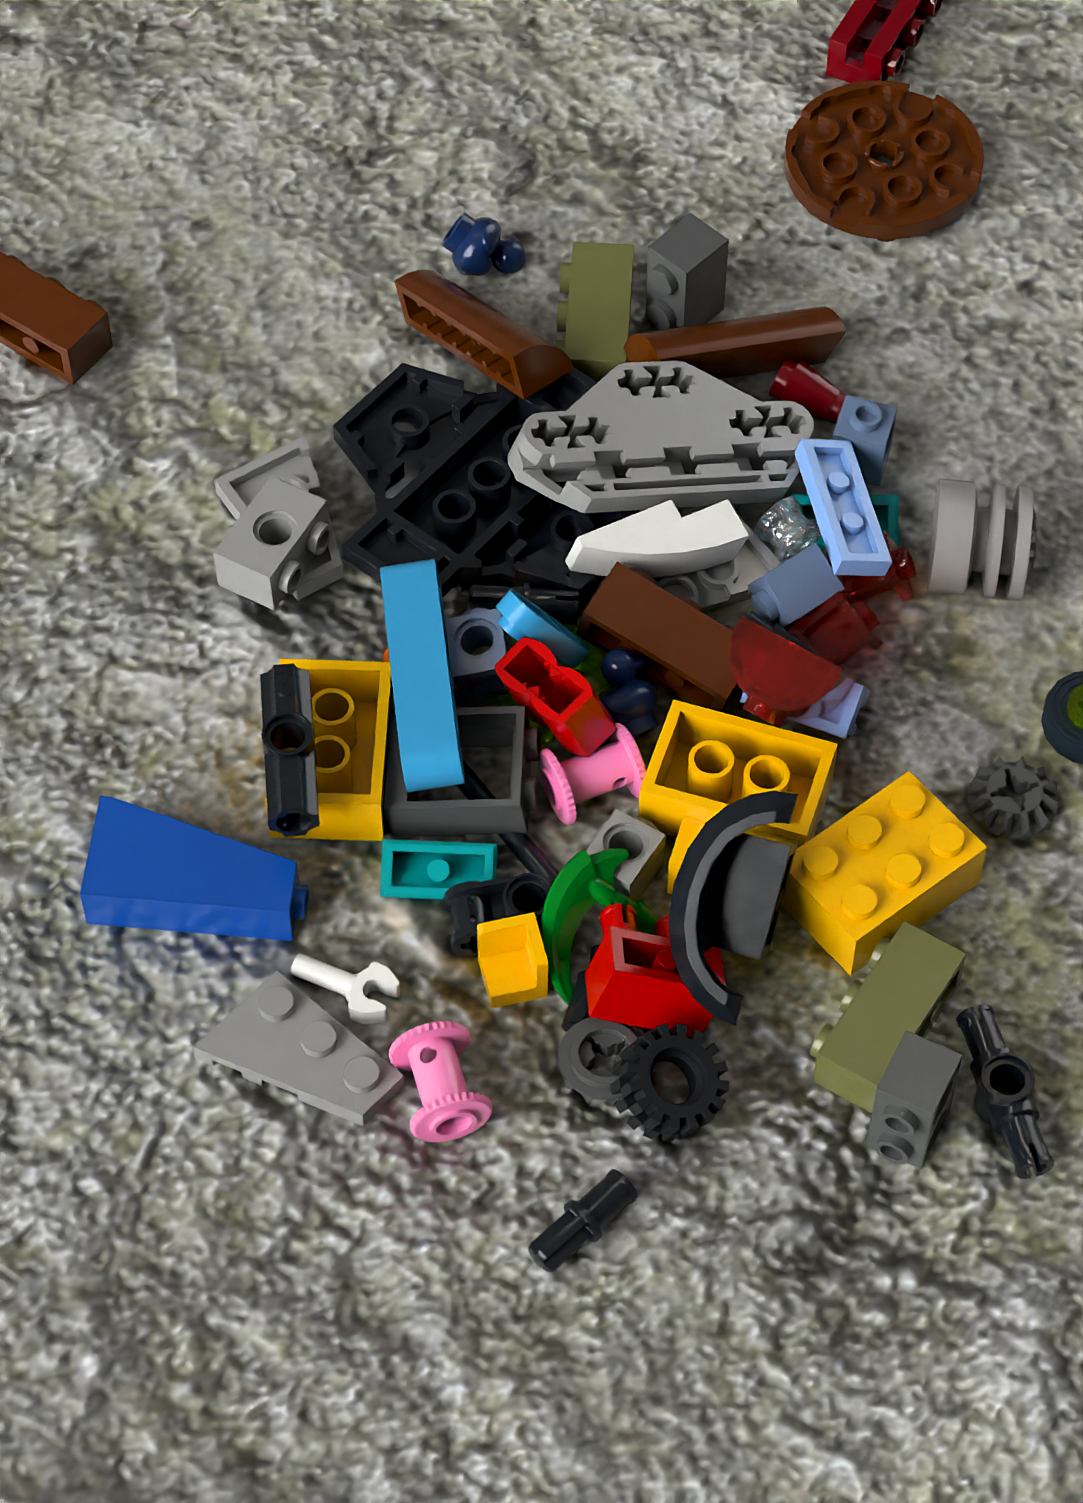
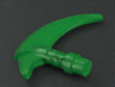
M625 848L602 850L588 855L587 851L582 849L559 872L548 892L541 917L540 934L548 959L549 979L561 999L567 1005H569L574 990L570 973L573 939L584 915L595 903L604 908L612 904L622 903L624 922H626L625 908L627 905L632 906L637 913V931L654 935V925L660 919L650 912V908L639 900H630V897L623 892L620 893L615 888L614 869L629 856V852Z

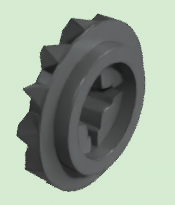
M999 756L993 765L988 767L980 766L975 777L969 783L967 794L969 810L974 819L983 828L995 835L1013 839L1031 837L1045 830L1054 820L1059 805L1057 783L1050 782L1046 777L1044 766L1035 769L1026 764L1023 756L1016 762H1005ZM1006 784L1013 786L1016 793H1025L1021 811L1018 804H1015L1011 797H1003Z
M592 1017L583 1019L573 1025L562 1038L558 1049V1069L565 1079L567 1089L573 1088L581 1093L587 1103L592 1099L607 1100L613 1105L618 1098L623 1097L622 1093L612 1094L611 1083L616 1081L619 1076L613 1075L605 1066L599 1067L597 1070L593 1068L595 1066V1054L592 1048L605 1057L612 1056L614 1053L618 1055L645 1033L637 1026ZM619 1055L616 1057V1063L622 1059Z

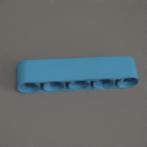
M436 559L380 567L399 750L406 790L409 793L465 784L442 590Z

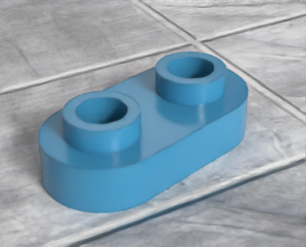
M510 589L496 605L498 611L503 615L497 623L517 641L522 637H529L543 643L551 650L561 666L566 663L576 668L590 652V649L573 632L517 591Z

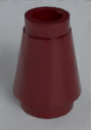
M789 358L780 368L769 391V396L779 401L796 402L807 409L812 417L825 421L828 420L834 424H837L846 396L842 390L803 359L797 363Z

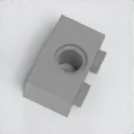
M270 476L213 552L218 585L275 610L286 593L292 594L298 588L303 578L304 569L315 554H322L330 542L332 526L329 525L327 500Z

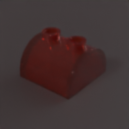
M741 616L733 631L729 647L730 666L736 682L745 694L749 696L743 709L778 728L782 727L786 718L811 719L830 712L846 698L856 681L855 678L842 668Z

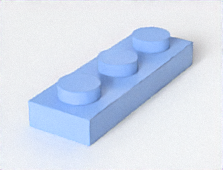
M801 439L794 454L834 575L885 576L892 560L851 441Z

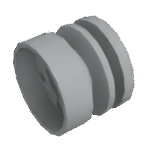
M939 478L930 536L927 591L964 595L971 572H981L985 598H993L996 592L998 575L1003 574L1006 575V599L1021 601L1026 581L1033 570L1037 545L1038 518L1034 508L1033 488L1018 486L1013 510L1005 509V484H996L989 506L979 507L974 481Z

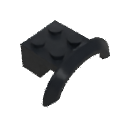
M774 790L751 794L724 807L705 823L687 849L673 885L668 922L671 954L680 978L694 999L714 1017L735 1026L737 1025L744 996L733 992L720 982L708 965L704 953L712 947H716L758 960L763 959L769 953L798 841L753 829V827L769 823L790 824L798 797L797 793Z

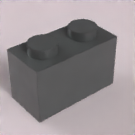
M692 213L688 214L648 246L645 316L660 330L705 324L724 309L729 239Z

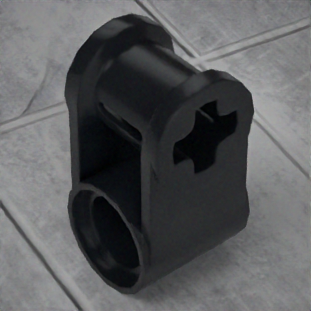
M523 873L517 876L482 882L467 881L449 888L444 894L443 902L447 912L452 914L455 931L451 937L453 952L460 957L477 958V941L473 939V936H477V925L527 914L521 911L527 907L541 908L539 911L534 912L540 931L542 912L552 883L543 875ZM471 898L474 903L468 904V899ZM474 917L476 921L472 922L471 918Z

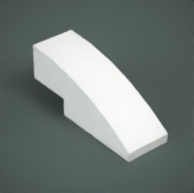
M728 499L685 517H681L673 501L668 500L577 537L565 562L571 571L599 576H608L616 562L629 569H640L651 577L673 576L704 570L734 560L749 534Z

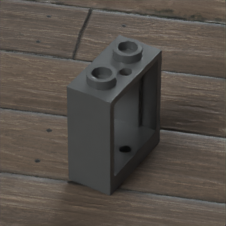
M525 706L456 708L461 748L512 746L510 799L418 801V791L408 793L406 790L400 758L395 710H390L383 810L393 836L528 833L529 811H538L539 806L537 777H531V761H540L541 734L539 727L530 726Z

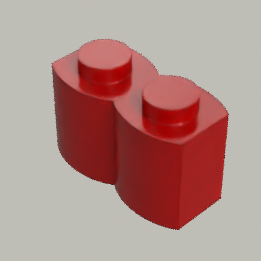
M522 637L495 664L497 675L518 705L526 707L528 718L540 726L550 728L559 743L569 752L578 756L589 757L617 730L613 718L585 677L574 669L561 666L551 650L543 643L535 639Z

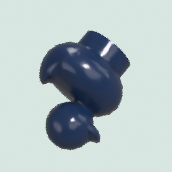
M463 212L454 222L441 243V246L452 253L454 266L462 275H485L491 268L490 258L493 266L499 272L505 274L518 272L526 261L524 248L516 241V237L512 236L501 240L500 225L496 220L489 217L474 219Z
M617 648L604 656L601 662V671L609 684L619 688L599 699L614 722L624 725L634 740L660 726L653 714L657 706L658 696L656 689L651 683L637 678L639 671L644 668L646 660L636 658L627 649Z

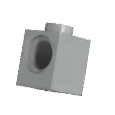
M615 809L586 851L588 855L612 848H625L628 850L629 856L634 857V859L624 860L614 869V885L620 893L623 892L630 897V900L637 901L642 897L664 865L666 834L660 832L653 823L645 818L631 817Z

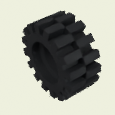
M668 1024L657 1026L652 1031H647L626 1047L619 1055L622 1059L614 1064L612 1074L619 1076V1078L611 1083L612 1094L622 1093L623 1099L616 1103L615 1106L619 1114L629 1109L634 1116L626 1123L633 1130L642 1124L645 1125L646 1129L643 1136L654 1139L662 1134V1141H673L681 1136V1139L685 1138L714 1119V1114L722 1110L726 1100L720 1097L729 1091V1081L720 1080L719 1077L727 1072L728 1068L725 1061L715 1064L712 1056L720 1050L715 1043H712L707 1048L702 1047L700 1043L706 1035L699 1030L687 1036V1025L677 1024L669 1030ZM663 1061L671 1062L683 1072L689 1085V1093L683 1103H668L655 1091L651 1082V1071L656 1063Z

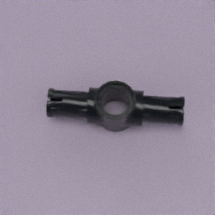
M989 1004L979 1005L978 1011L981 1017H977L974 1007L967 1008L957 1016L956 1022L962 1030L973 1058L970 1070L977 1085L974 1100L975 1111L982 1121L992 1126L996 1133L1003 1135L1018 1178H1031L1030 1167H1033L1036 1177L1043 1175L1053 1168L1054 1160L1048 1152L1036 1122L1040 1115L1032 1096L1036 1080L1034 1070L1027 1060L1016 1055L1013 1049L1006 1047L995 1020L992 1006ZM993 1087H1008L1016 1094L1003 1095L994 1090Z

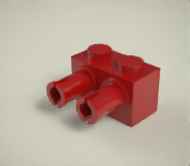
M622 903L605 907L599 917L603 940L585 972L589 1017L652 1030L664 1024H668L669 1030L677 1024L687 1025V1036L696 1030L704 1033L713 1015L694 999L680 978L671 954L669 915L662 917L655 923L654 935L637 931L638 918L636 910L632 906L627 905L625 908L626 922L623 921ZM712 947L704 953V956L720 982L726 986L721 949Z

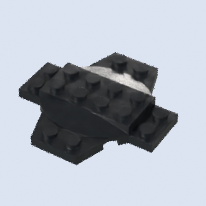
M405 363L399 365L333 425L334 440L375 493L376 514L342 545L343 559L381 584L380 567L435 558L439 572L442 598L452 588L462 593L473 582L506 579L522 585L523 582H529L532 588L579 590L578 601L581 602L606 576L571 571L568 568L565 560L577 537L640 511L581 513L558 503L516 481L508 465V453L529 416L539 412L566 411L598 382L574 367L569 373L528 398L522 399L499 383H496V392L477 394L465 390L464 381ZM555 482L562 488L566 484V482Z

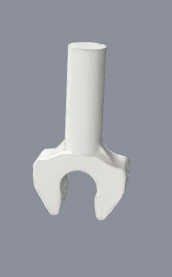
M299 953L291 967V975L345 996L349 1003V1018L361 1024H376L387 1021L386 1006L376 1000L365 997L368 993L379 991L390 997H400L399 981L387 966L378 962H372L365 970L358 974H352Z

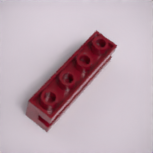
M855 0L829 39L826 75L850 84L863 81H887L889 77L896 78L904 63L905 52L908 47L915 48L918 45L925 28V21L929 16L936 17L943 0Z

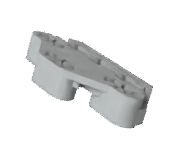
M683 361L627 362L618 364L566 411L539 412L529 416L508 453V465L516 481L581 513L646 510L668 500H672L676 508L712 506L727 499L731 504L780 502L800 472L794 453L800 440L809 439L814 429V421L809 411L796 402H761ZM695 470V474L685 475L684 471ZM625 474L626 478H616L615 475ZM555 482H566V484L562 488Z

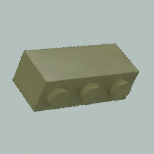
M573 242L571 263L561 262L560 293H569L568 301H558L557 332H566L565 340H555V346L567 354L573 367L597 382L618 364L627 363L628 360L623 346L629 338L634 258V245Z
M905 921L892 940L884 936L872 953L868 967L872 970L865 981L862 983L857 979L854 980L845 993L839 1009L843 1012L842 1016L834 1027L828 1023L825 1024L812 1045L810 1055L816 1058L813 1082L872 1113L876 1088L905 1031L907 1030L923 1038L926 1037L960 984L967 953Z

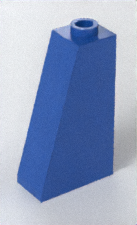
M100 796L80 897L87 924L293 941L296 919L305 920L307 916L309 886L300 885L298 865L294 860L113 797Z

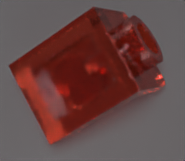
M886 530L882 534L892 560L886 575H837L845 589L836 594L835 597L843 607L893 588L903 602L914 598L910 579L917 576V571L913 558L906 546L898 548ZM826 553L828 563H829L830 566H831V562H830L828 553Z
M841 591L835 593L788 630L822 656L814 668L826 673H831L865 645L868 644L876 650L883 644V641L874 630L881 622L862 598L854 603Z

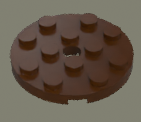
M863 81L827 91L816 97L802 109L801 117L792 130L789 129L787 134L784 170L790 189L811 215L843 232L890 242L939 230L954 221L969 207L978 192L982 177L984 152L981 138L971 120L956 105L938 94L933 100L924 95L910 92V84L894 81ZM884 155L886 158L893 160L892 166L888 168L887 163L878 162L873 157Z

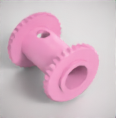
M615 723L617 730L610 736V744L597 748L589 757L577 755L559 762L554 753L549 749L541 750L539 753L540 761H538V768L544 793L557 817L563 823L571 825L576 822L575 804L627 785L634 797L639 798V791L646 774V768L634 738L624 725Z
M436 1021L422 1024L399 1036L389 1050L390 1062L394 1067L403 1071H413L423 1107L412 1116L413 1119L410 1120L411 1124L409 1125L412 1134L420 1140L445 1142L464 1137L483 1126L492 1114L493 1107L488 1097H485L484 1094L468 1092L458 1057L468 1048L471 1037L469 1030L462 1024L452 1021Z

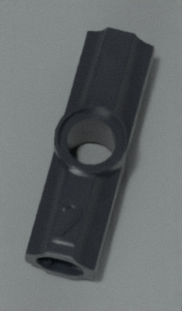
M294 663L273 665L268 672L260 674L263 726L261 738L265 763L269 830L278 831L285 837L306 835L309 830L318 827L320 824L310 673L308 670L296 667ZM287 748H297V749L291 750V751H284V750H283V749H287Z

